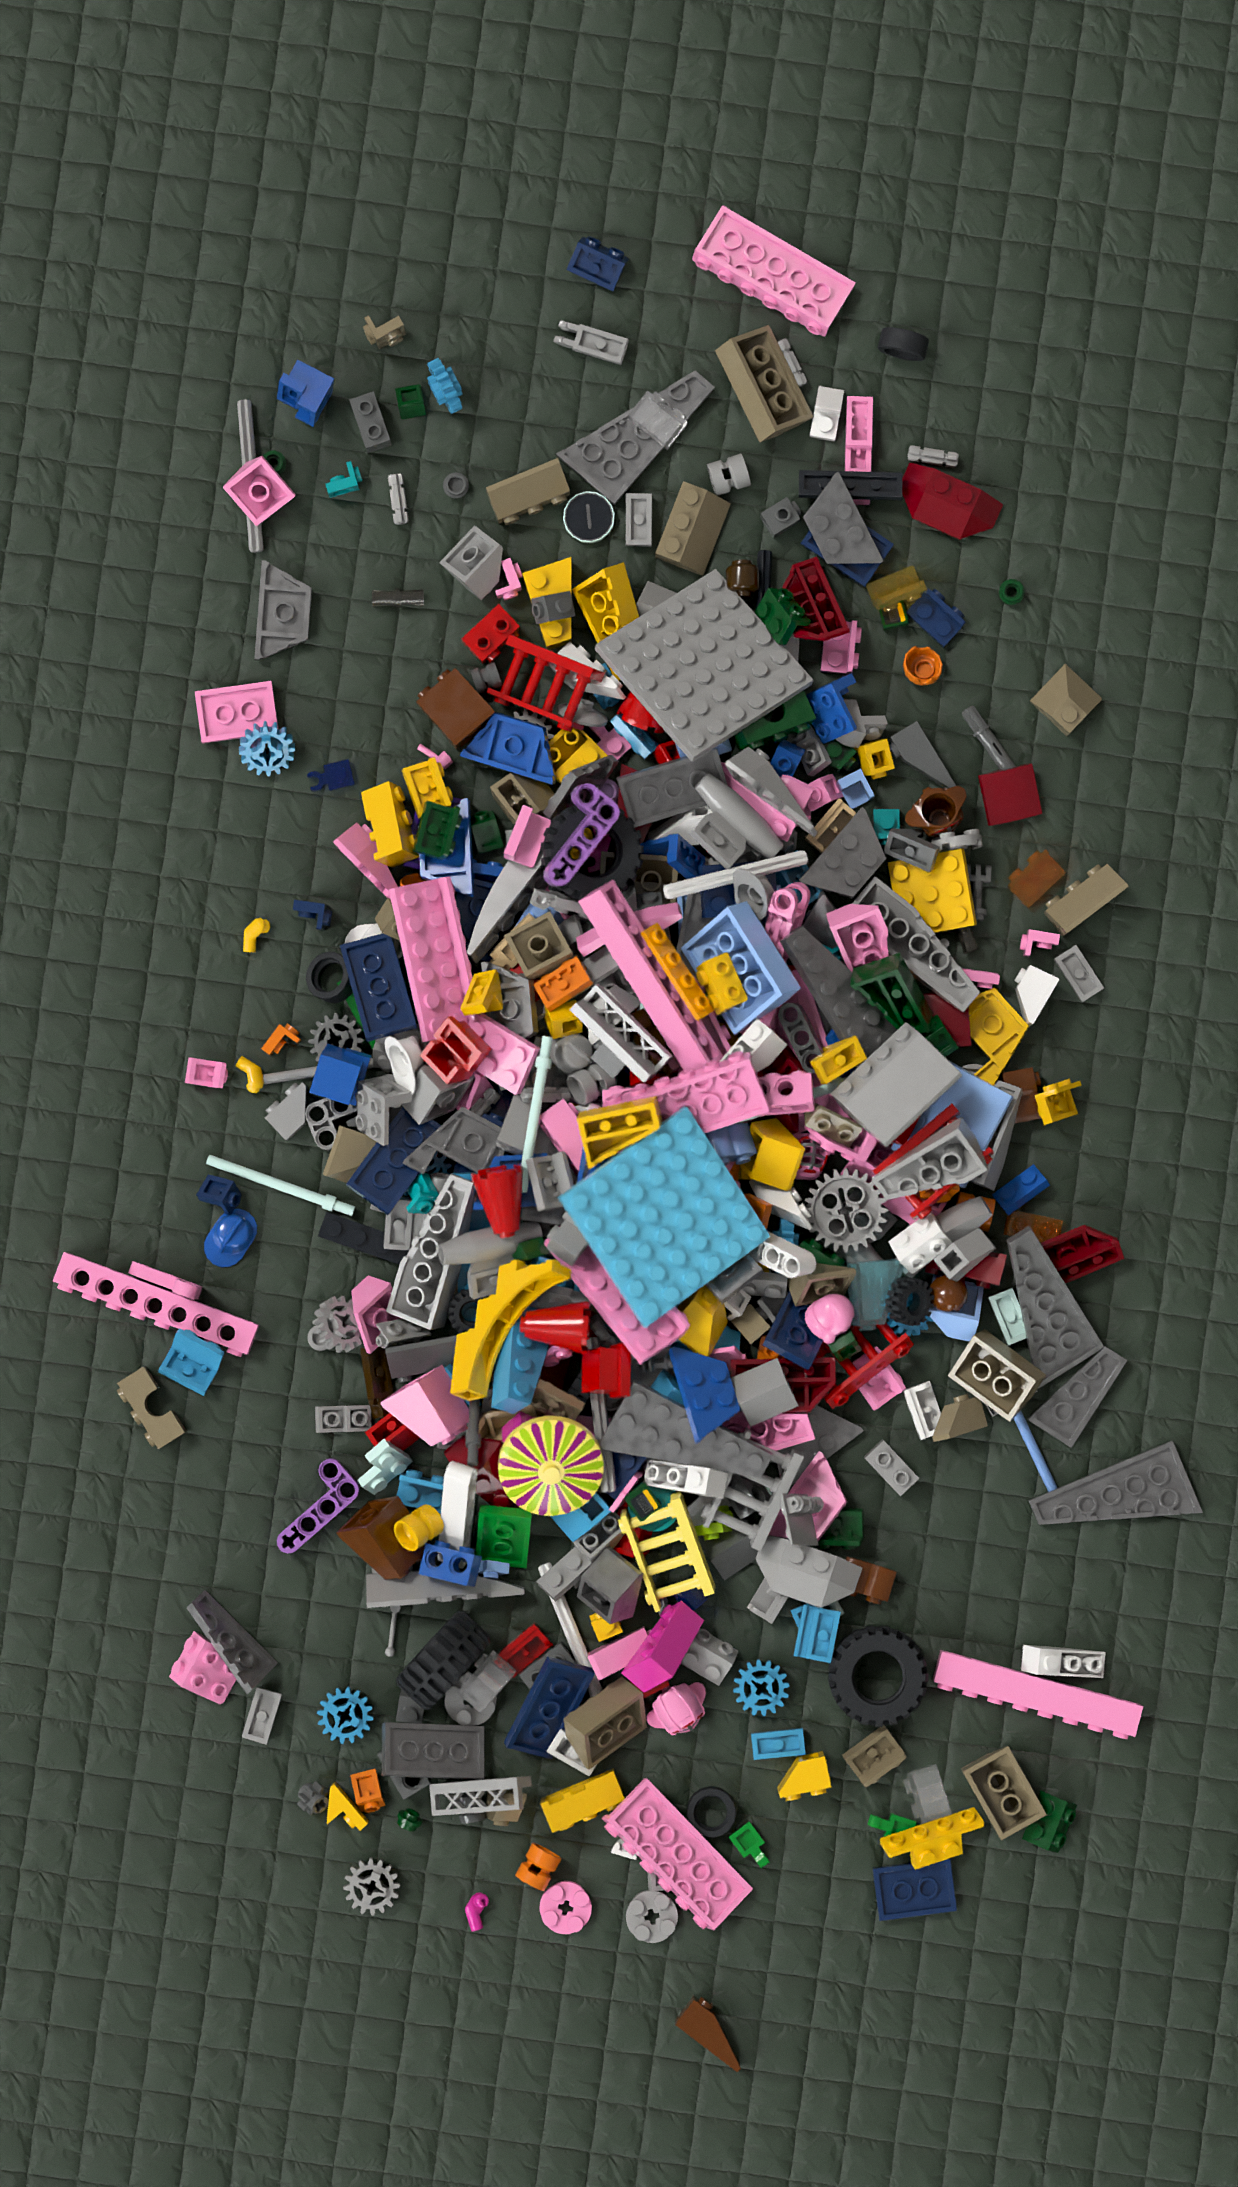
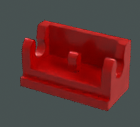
M534 1622L496 1654L495 1659L514 1678L551 1647L553 1643Z

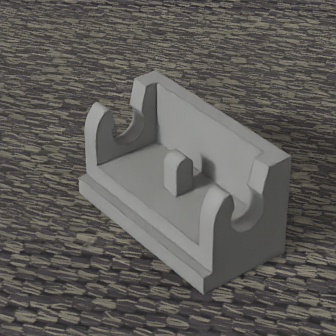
M513 1095L506 1118L496 1140V1147L513 1155H521L523 1153L531 1102H523L520 1095Z
M764 1578L747 1608L772 1624L788 1597L772 1592Z

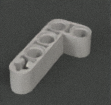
M392 1074L383 1075V1076H386V1077H388L389 1079L393 1080L394 1082H396V1081H395V1078H394V1075H392ZM324 1098L307 1107L305 1112L306 1120L318 1147L324 1150L332 1149L334 1141L332 1144L325 1146L320 1142V1135L325 1131H330L334 1135L335 1140L337 1129L334 1121L356 1113L357 1105L349 1104L346 1111L338 1112L335 1109L336 1101ZM315 1107L323 1108L325 1113L324 1118L318 1122L313 1121L311 1118V1111Z

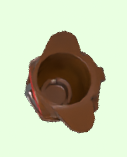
M954 786L948 789L931 787L923 789V794L905 815L906 823L914 828H922L929 837H940L939 834L953 832L964 819L961 807L966 800L965 789L961 786Z

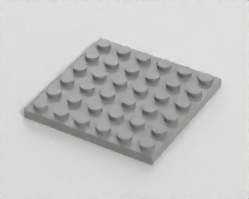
M716 569L614 632L595 646V651L692 762L811 686L813 682L810 675L783 645L776 643L767 630L766 625L744 600L738 596L737 592L730 591L727 588L726 580Z

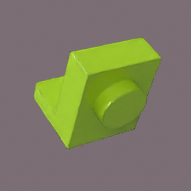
M728 1505L718 1506V1511L733 1517ZM719 1522L710 1523L709 1528L703 1525L694 1526L697 1536H703L704 1541L718 1539L719 1533L732 1531V1528Z

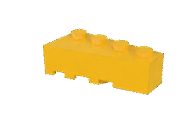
M624 562L602 569L572 589L597 643L639 617ZM610 668L613 676L616 677L619 681H621V679Z

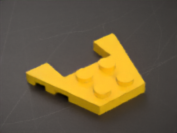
M995 988L980 993L969 1006L971 1039L990 1059L974 1075L995 1085L1028 1030L1029 1025Z

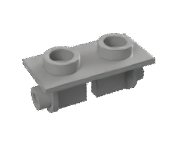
M404 1319L376 1324L380 1331L379 1336L376 1337V1344L382 1348L397 1345L398 1342L400 1344L416 1343L423 1337L431 1336L427 1328Z

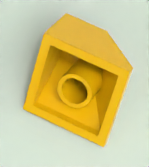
M704 1285L684 1299L677 1308L686 1315L690 1324L685 1335L679 1338V1340L694 1353L709 1357L728 1321L725 1305L721 1304Z

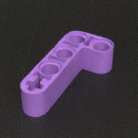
M592 784L579 785L571 793L572 802L586 816L545 868L544 879L551 886H562L570 881L619 816L620 810L618 805ZM582 789L590 792L591 799L588 803L580 800L579 794ZM603 805L608 806L611 810V816L608 820L603 819L600 815V809ZM587 826H591L595 830V837L592 840H588L584 836V829ZM571 846L576 847L579 851V857L576 861L571 860L568 856V850ZM564 864L571 866V869L570 867H564L560 872L562 879H554L555 873L553 870L562 868Z
M328 1458L320 1464L319 1475L330 1490L279 1534L277 1546L282 1552H295L359 1495L360 1485L339 1460ZM327 1463H334L337 1466L338 1473L335 1477L325 1475L324 1466ZM347 1482L353 1484L355 1487L354 1495L351 1497L344 1496L341 1492L342 1484ZM324 1500L334 1502L335 1511L332 1514L323 1512L321 1505ZM305 1517H312L315 1520L316 1527L314 1530L307 1531L302 1527V1520ZM296 1525L299 1533L306 1538L302 1539L301 1535H299L293 1541L294 1547L291 1545L284 1546L285 1538L283 1536H292L296 1532L293 1526Z

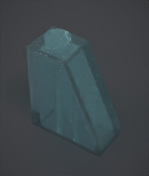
M898 1259L847 1263V1267L855 1268L856 1275L849 1286V1300L853 1304L855 1312L851 1325L860 1326V1331L876 1330V1325L885 1324L889 1313L886 1311V1307L889 1304L885 1303V1299L890 1298V1295H887V1291L893 1290L890 1285L897 1283L896 1279L901 1278L904 1266Z

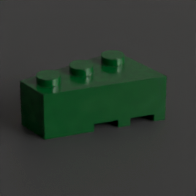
M900 952L853 968L850 986L855 991L859 990L867 998V1002L871 1006L875 1005L884 1013V1018L897 1030L903 1024L908 1023L920 1034L930 1031L933 1013Z

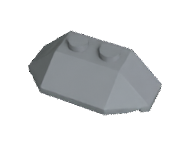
M770 1535L767 1536L762 1550H758L756 1561L772 1592L819 1608L853 1594L862 1571V1567L838 1556L808 1546L791 1545L788 1539Z

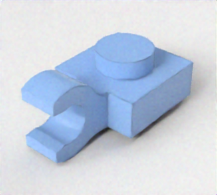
M481 1560L478 1573L483 1574L484 1578L498 1579L499 1575L509 1574L510 1563Z

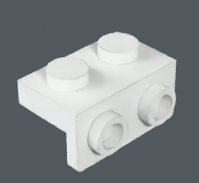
M932 1213L923 1220L919 1218L888 1241L899 1262L911 1274L921 1269L953 1243L944 1233Z

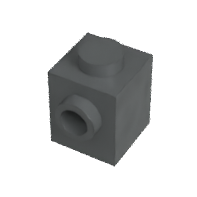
M786 497L760 514V518L774 539L800 523L799 515L802 513L796 502H790Z

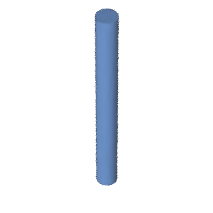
M1020 1410L1013 1419L1047 1491H1053L1057 1489V1485Z

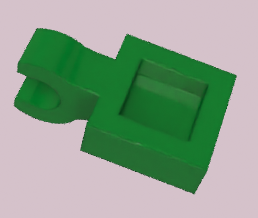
M890 1813L889 1820L870 1814L867 1824L884 1830L883 1837L915 1827L916 1821Z
M750 1821L729 1836L744 1858L751 1854L761 1868L769 1863V1859L759 1848L765 1841Z

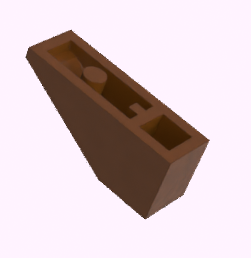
M693 1996L676 2018L675 2025L738 2072L741 2068L740 2063L715 2012L712 2010L713 2005L703 1997L697 1999Z

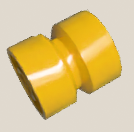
M425 1504L397 1521L394 1525V1532L398 1542L405 1549L415 1551L426 1544L428 1540H432L441 1534L444 1524L438 1511L431 1505Z

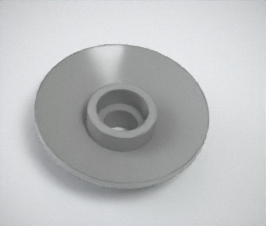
M581 699L573 722L590 727H603L607 725L608 719L602 712L593 707V702ZM563 703L558 706L557 711L562 717L569 703Z

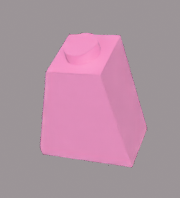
M643 1626L588 1652L587 1657L598 1680L626 1667L651 1630L646 1631Z

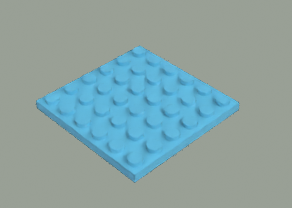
M682 1107L664 1120L659 1129L628 1146L558 1197L642 1327L645 1328L770 1237L687 1107Z

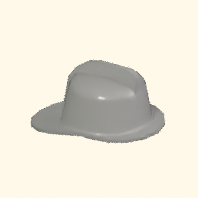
M743 868L737 869L733 873L735 902L738 904L747 901L758 920H762L767 914L770 898L774 893L773 887L766 876L761 874L757 876Z
M580 1033L553 1039L550 1058H552V1062L569 1076L593 1064L594 1061L590 1057L593 1055V1050H595L593 1048L594 1044L591 1045L589 1040Z

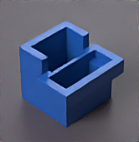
M297 360L289 375L283 373L280 378L277 399L298 410L295 418L314 427L333 392L334 378Z
M327 1044L320 1055L310 1093L356 1106L358 1081L365 1079L371 1055Z

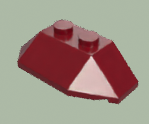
M909 462L902 478V495L912 519L959 540L993 529L1003 506L1001 502L983 490L934 468Z
M814 557L793 564L782 588L793 593V597L811 620L809 626L797 625L793 632L794 638L827 641L850 633L818 558Z
M1087 1225L1079 1226L1040 1243L1065 1284L1124 1259L1120 1243L1116 1237Z
M835 1357L815 1358L809 1370L787 1358L778 1359L798 1403L797 1407L783 1413H810L836 1384ZM773 1359L731 1360V1378Z
M461 1436L444 1451L449 1462L455 1461L467 1465L468 1448L465 1446L466 1436ZM481 1438V1447L478 1448V1465L473 1467L477 1469L476 1494L490 1505L521 1508L508 1497L500 1482L498 1460L503 1442L496 1439Z

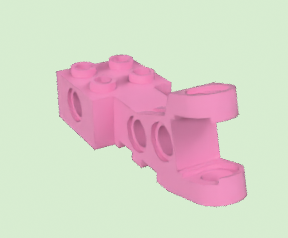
M794 882L785 888L777 890L771 896L768 905V918L764 929L785 963L789 956L779 941L796 928L801 927L810 900L809 888L802 882ZM794 888L802 893V900L799 903L796 892L792 890ZM786 1002L759 1020L768 1028L775 1030L779 1021V1009Z

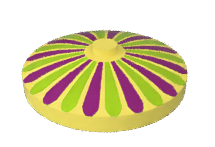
M561 1416L534 1418L513 1430L503 1443L498 1460L499 1478L508 1497L522 1509L545 1516L566 1514L586 1504L598 1490L603 1477L602 1451L594 1435L586 1427L572 1419Z

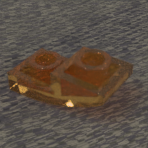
M1015 1210L1009 1216L1007 1215L1003 1235L1013 1236L1030 1226L1038 1241L1044 1242L1060 1235L1063 1220Z

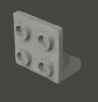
M386 1076L358 1081V1091L356 1092L357 1116L355 1119L357 1129L383 1146L388 1145L389 1107L397 1108L401 1104L411 1102L412 1092Z

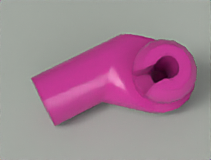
M480 1892L474 1894L465 1907L471 1931L483 1928L480 1913L489 1903L488 1896Z

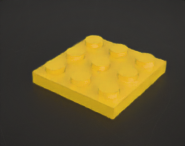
M964 849L938 853L934 869L930 873L902 860L888 862L892 890L916 908L922 919L934 933L977 925Z

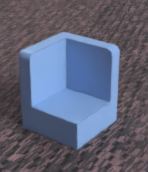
M861 769L837 781L851 809L875 797Z

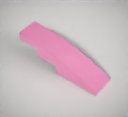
M847 396L844 471L871 472L873 397ZM853 499L855 505L870 504V500Z
M677 902L634 911L644 930L655 923H658L662 930L683 918L680 905ZM595 927L576 937L578 950L583 957L605 944Z

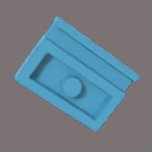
M803 1604L793 1655L831 1663L841 1612Z

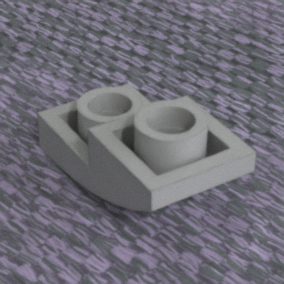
M810 725L811 729L799 735L793 732L788 734L786 739L805 749L801 759L807 775L815 776L831 764L832 761L820 738Z
M370 1405L315 1407L316 1433L367 1431L371 1428Z

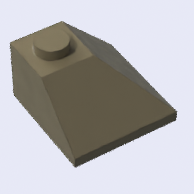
M1064 664L1030 702L1063 734L1068 736L1102 698L1072 669Z
M550 911L504 935L527 979L541 978L545 974L561 967L566 960L574 958Z
M339 1126L323 1175L347 1183L374 1147L376 1141L366 1134Z
M816 1263V1268L811 1274L794 1278L788 1277L787 1285L794 1305L812 1304L828 1294L845 1296L856 1275L855 1268Z

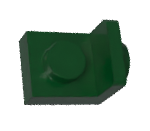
M836 739L823 744L832 761L829 765L838 773L842 768L847 771L855 763L856 759L853 756L857 751L854 748L845 746Z
M482 810L474 813L471 817V829L479 854L504 847L494 812Z
M938 1015L932 1017L930 1031L921 1033V1035L946 1057L959 1047Z
M850 1328L846 1333L838 1335L835 1341L828 1345L840 1363L862 1350Z

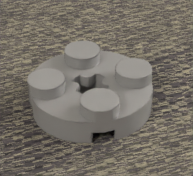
M979 829L964 831V834L955 836V832H946L939 834L940 837L931 839V843L940 846L938 853L961 848L965 851L969 845H972V850L983 846L982 835H980Z
M472 1673L463 1674L445 1694L446 1710L450 1717L460 1725H480L487 1721L495 1710L496 1691L491 1682L486 1678ZM465 1694L477 1695L478 1699L475 1701V1706L471 1707L469 1704H464Z
M644 1890L639 1892L631 1900L626 1910V1923L630 1932L638 1940L647 1943H657L668 1938L674 1932L678 1921V1912L674 1901L661 1891ZM649 1909H653L654 1913H659L655 1923H651L650 1920H645L644 1916L648 1915Z

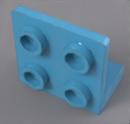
M408 1469L406 1473H401L397 1496H399L403 1504L414 1508H419L425 1504L431 1505L441 1514L444 1477L433 1475L432 1479L422 1477L423 1472Z

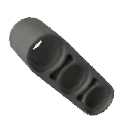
M786 1003L779 1009V1020L803 1069L809 1073H816L809 1065V1058L813 1054L819 1056L824 1053L823 1047L804 1008L797 1003ZM790 1007L795 1008L798 1013V1017L794 1022H790L786 1018V1011ZM801 1031H806L809 1035V1041L806 1045L799 1044L797 1036Z

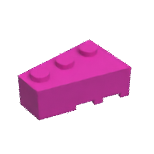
M683 1601L664 1608L657 1624L621 1672L643 1692L674 1676L704 1622Z

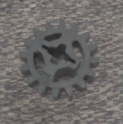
M334 1013L332 1020L329 1016L325 1015V1023L322 1024L316 1021V1025L319 1027L318 1030H310V1033L315 1036L314 1039L308 1040L309 1044L315 1046L310 1050V1053L313 1055L318 1054L315 1059L317 1062H319L320 1055L327 1044L333 1045L335 1035L342 1039L339 1041L338 1047L346 1049L349 1048L350 1043H353L352 1050L364 1052L359 1048V1045L366 1043L364 1039L359 1038L364 1031L362 1029H355L358 1022L353 1020L349 1023L350 1017L348 1015H344L342 1020L338 1013ZM336 1025L345 1026L349 1030L341 1032L338 1030ZM326 1031L324 1040L321 1041L322 1035Z

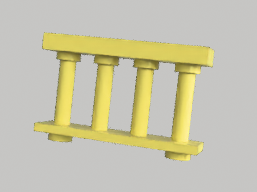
M680 1491L671 1494V1503H668L667 1507L657 1510L642 1522L637 1517L630 1518L627 1508L622 1510L621 1519H618L622 1534L627 1533L639 1569L643 1573V1580L647 1588L644 1591L648 1605L653 1604L655 1612L661 1609L660 1599L693 1588L702 1589L704 1596L715 1593L714 1580L684 1497ZM670 1516L672 1519L677 1518L679 1527H676L675 1531L639 1542L634 1528ZM678 1540L680 1542L685 1541L688 1549L685 1551V1554L649 1566L647 1565L643 1554L644 1551ZM689 1564V1566L694 1565L696 1574L693 1575V1578L656 1589L652 1575Z

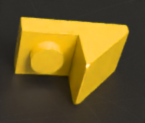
M496 969L473 975L460 1008L464 1016L503 1009L499 973Z
M851 1036L824 1047V1053L811 1060L810 1063L821 1084H827L866 1060L867 1057L857 1037Z
M335 1781L330 1787L327 1824L343 1811L346 1814L343 1818L351 1828L363 1829L369 1823V1820Z

